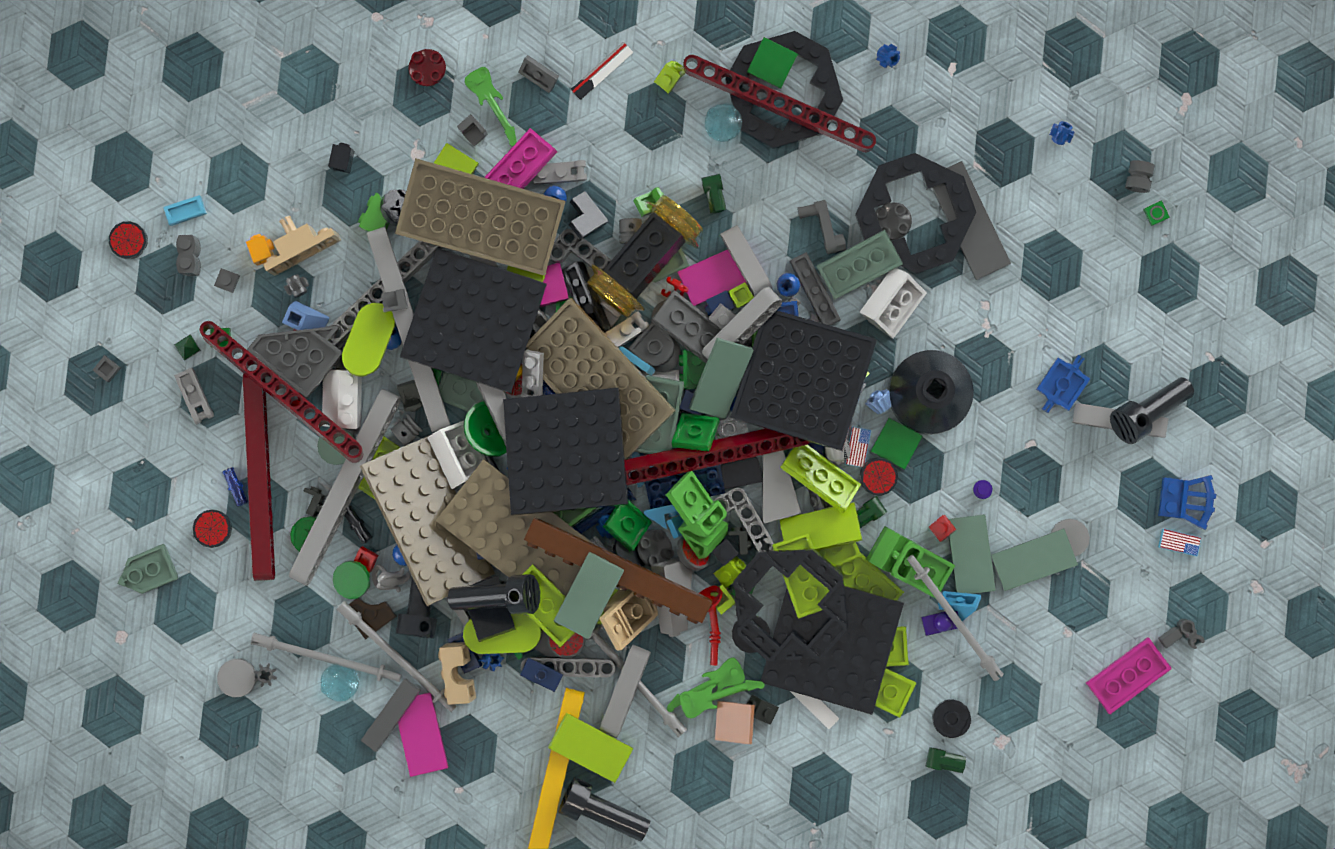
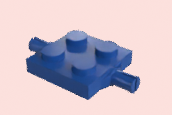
M1077 355L1072 364L1066 363L1058 357L1036 388L1037 391L1048 399L1042 408L1043 411L1049 413L1054 404L1061 406L1067 411L1073 406L1090 380L1079 369L1085 360L1082 356Z

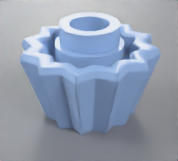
M885 389L873 392L865 404L877 414L885 412L892 407L890 391Z

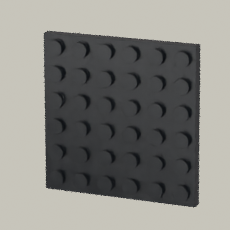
M436 248L400 358L511 393L547 284Z
M777 310L758 329L752 348L754 351L745 370L730 417L843 452L877 339Z
M619 388L503 399L512 516L628 505Z
M844 586L848 630L822 659L766 660L761 682L873 715L904 602ZM786 589L773 639L782 645L790 634L795 632L802 640L809 644L831 617L824 610L798 619L788 589Z

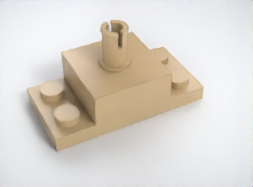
M286 216V221L283 218L279 221L286 235L273 241L280 255L269 257L263 266L267 272L276 276L341 241V238L332 228H323L317 232L318 235L307 223L296 228L291 216Z
M620 589L609 599L603 610L604 614L599 618L616 650L625 648L658 616L657 606L651 603V599L647 597L641 599L633 595L634 591L630 589L626 591Z

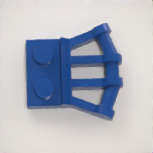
M1212 475L1189 481L1162 478L1158 516L1184 519L1206 530L1208 527L1207 523L1212 513L1215 512L1213 505L1214 499L1217 496L1211 481L1213 480ZM1204 482L1206 493L1188 491L1190 485ZM1188 496L1206 498V505L1187 504ZM1186 509L1205 512L1200 521L1187 515Z

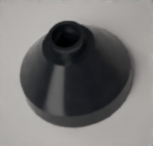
M937 350L920 351L903 360L893 372L888 387L891 409L896 418L907 428L917 433L929 435L946 432L962 422L971 408L974 396L972 379L966 367L954 356ZM933 380L941 384L943 388V393L938 400L926 391Z

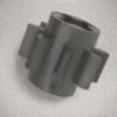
M296 274L286 280L288 285L284 286L289 296L293 294L294 298H297L307 293L305 287H308L309 284L304 276L300 278L299 274Z
M270 663L266 667L259 664L260 670L253 672L258 675L254 682L259 680L261 687H263L264 683H268L271 686V679H277L273 675L277 669L271 670L269 668ZM263 670L270 672L268 680L260 677Z

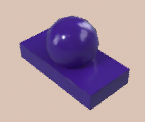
M945 611L921 617L925 636L958 629Z

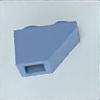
M294 301L288 307L282 323L296 330L326 327L330 317Z

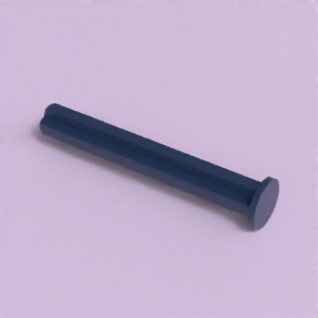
M628 487V500L632 501L634 499L636 501L637 499ZM616 506L602 507L573 526V528L580 534L597 524L602 516L612 514Z

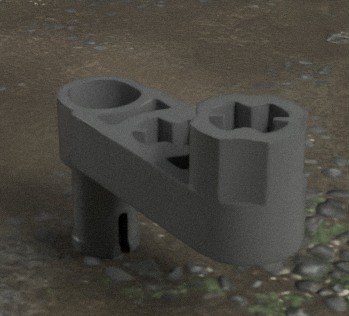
M826 200L814 202L812 205L797 207L800 219L815 215L819 218L827 254L846 250L843 234L834 235Z

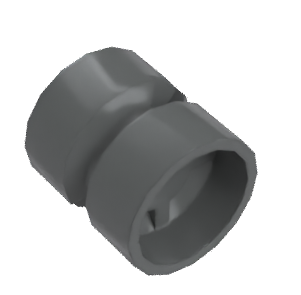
M1140 160L1130 161L1128 172L1131 175L1127 177L1125 188L1134 192L1149 193L1152 184L1150 177L1154 174L1155 165Z

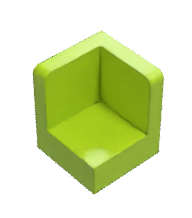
M745 282L728 291L737 309L754 298Z
M721 584L718 587L723 591V595L716 608L722 615L735 604V600ZM711 593V596L716 597L718 593Z

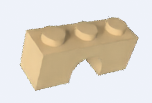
M465 642L446 643L439 648L438 653L439 660L442 663L441 676L445 683L444 696L447 699L448 705L470 703L476 698L474 679H463L458 673V666H464L471 661L469 648Z

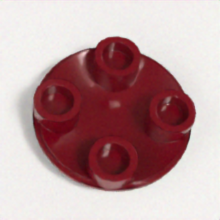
M432 49L414 52L409 62V74L412 80L421 86L435 85L445 75V60L439 52Z

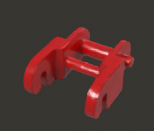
M667 277L666 282L673 285L675 291L677 289L680 290L682 297L684 293L688 292L689 289L682 285L681 281L675 278L671 281V277ZM662 289L661 294L668 297L671 291L665 293L666 290Z

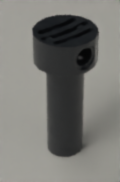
M1180 377L1139 404L1134 401L1126 402L1112 411L1110 415L1113 431L1127 444H1134L1151 433L1154 421L1193 397L1194 388L1191 382L1184 377Z
M512 575L508 578L506 584L452 587L448 592V604L452 610L507 607L508 611L514 615L534 614L540 604V587L534 575Z
M413 577L407 614L398 615L396 634L434 639L437 619L430 618L431 605L426 606Z
M576 777L572 779L561 801L558 813L575 821L583 815L640 842L644 839L651 821L592 794V784Z

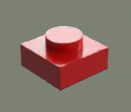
M942 515L929 526L940 542H943L956 531V528L946 515Z
M362 546L359 548L354 561L363 564L370 573L379 555Z

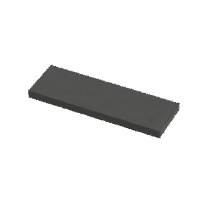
M960 161L947 168L964 176L976 209V214L960 249L975 280H978L1010 265L1011 262L963 162ZM945 184L932 188L947 221L957 219Z

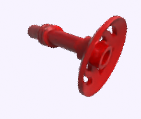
M710 586L700 591L699 594L712 599V604L708 610L712 630L709 636L711 638L709 640L711 643L710 665L716 666L718 665V646L721 643L719 640L721 639V636H719L721 632L719 631L716 606L722 598L723 591L718 586ZM711 593H718L716 597L711 596Z

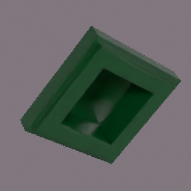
M191 334L174 344L184 361L201 351Z

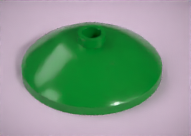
M485 401L475 404L467 412L464 419L463 427L467 441L477 452L483 455L497 457L506 454V445ZM484 430H487L489 435H486Z

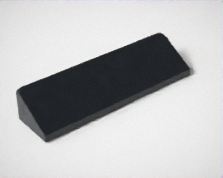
M576 261L564 268L562 271L575 302L604 333L612 329L584 262Z

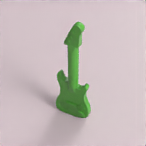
M480 67L467 75L464 83L470 91L476 94L481 106H483V101L487 100L505 130L504 133L509 140V145L513 147L517 142L514 126L511 127L494 99L497 97L503 100V96L494 88L489 70L486 67Z
M729 658L717 670L703 673L702 677H709L710 680L689 691H701L709 685L716 684L717 692L724 687L741 684L745 680L743 669L736 658ZM679 694L668 704V712H672L674 708L681 705Z
M745 680L744 683L712 693V689L716 687V684H712L701 691H684L680 694L679 700L685 716L692 719L706 709H716L717 706L712 704L714 700L745 690L762 689L765 685L761 681Z

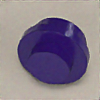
M979 480L973 486L974 495L979 499H986L992 494V485L986 480Z

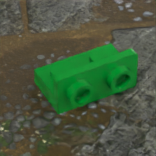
M683 350V355H679V366H683V374H679V381L684 382L683 390H696L706 363L687 350Z

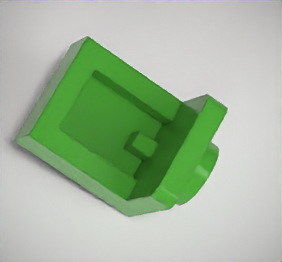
M659 187L633 200L641 217L658 211L667 204L666 197Z

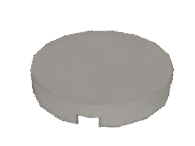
M1061 520L1054 525L1051 533L1064 528L1074 555L1079 556L1089 545L1090 537L1088 530L1078 520Z
M232 659L225 662L217 674V683L220 690L231 697H242L250 693L256 684L254 680L257 678V675L253 673L255 671L253 665L243 659Z

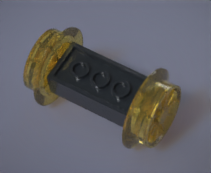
M662 195L656 203L645 202V205L652 214L603 271L594 264L591 265L594 275L588 280L587 284L626 318L635 309L645 310L636 299L685 242L696 249L699 247L696 238L703 231V228L687 211L665 195Z

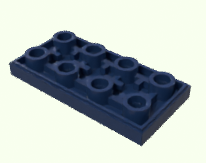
M720 465L692 471L710 497L725 494ZM687 472L645 481L650 509L673 505L666 494Z

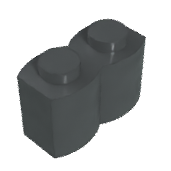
M179 235L176 241V248L179 253L176 261L177 270L184 276H199L201 271V262L198 258L201 251L200 241L193 235Z

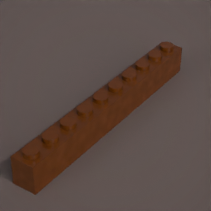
M537 517L533 519L524 538L528 546L534 549L540 547L545 550V554L554 558L557 555L563 558L562 561L571 566L576 564L582 567L589 552L624 569L616 587L624 591L630 589L634 591L633 595L641 599L647 597L652 600V604L662 608L664 605L670 608L669 612L680 616L681 613L687 616V620L694 624H698V622L703 623L712 604V599Z

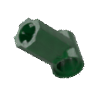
M716 174L702 177L704 194L707 196L710 214L726 211L721 175Z
M877 496L865 502L863 507L857 510L860 529L888 512Z
M929 747L925 767L963 774L966 766L965 756Z

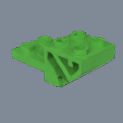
M689 471L670 489L666 496L684 520L678 530L697 557L702 559L706 558L727 535L728 523L723 521L727 513L719 500L713 502L695 474Z
M884 526L866 560L878 568L891 573L895 578L934 597L922 579L916 580L914 578L916 571L907 560L909 556L913 555L922 568L928 567L930 569L927 575L941 592L955 565Z

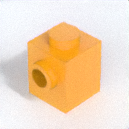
M257 234L250 237L249 241H246L253 263L257 266L266 263L267 259L274 255L272 251L275 249L274 244L266 236Z

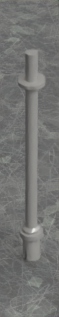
M913 555L909 556L907 560L916 571L914 578L916 580L922 579L981 659L980 666L987 670L993 681L999 680L1000 678L997 675L1002 677L1004 673L994 662V657L984 652L927 575L930 569L928 567L922 568Z
M346 601L336 609L349 621L350 625H357L435 697L432 701L433 703L437 700L440 701L450 712L457 707L454 704L448 705L447 699L443 695L444 689L439 691L362 620L359 611L356 612Z
M600 628L593 629L587 640L592 638L622 671L625 663L597 633ZM640 681L637 689L662 715L664 725H668L677 737H680L687 728L676 718L675 712H668Z
M255 632L251 638V645L267 648L268 651L279 649L376 675L377 681H381L382 677L398 682L401 679L402 674L384 670L385 665L383 664L380 668L279 642L275 636L268 637Z

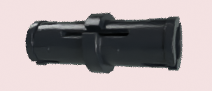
M352 506L347 507L344 517L350 524V529L354 530L361 543L364 544L373 537L364 526L363 519L360 520Z

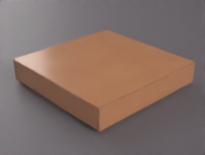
M717 701L715 740L752 744L755 705Z

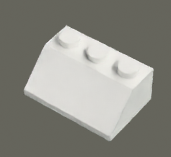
M895 268L888 272L860 313L870 323L894 339L927 292L908 273Z
M331 369L323 379L322 413L340 428L357 429L361 427L362 377L352 375L347 369Z
M464 421L440 429L427 437L451 489L464 485L482 460L485 459L484 455L477 452L467 441L464 434Z

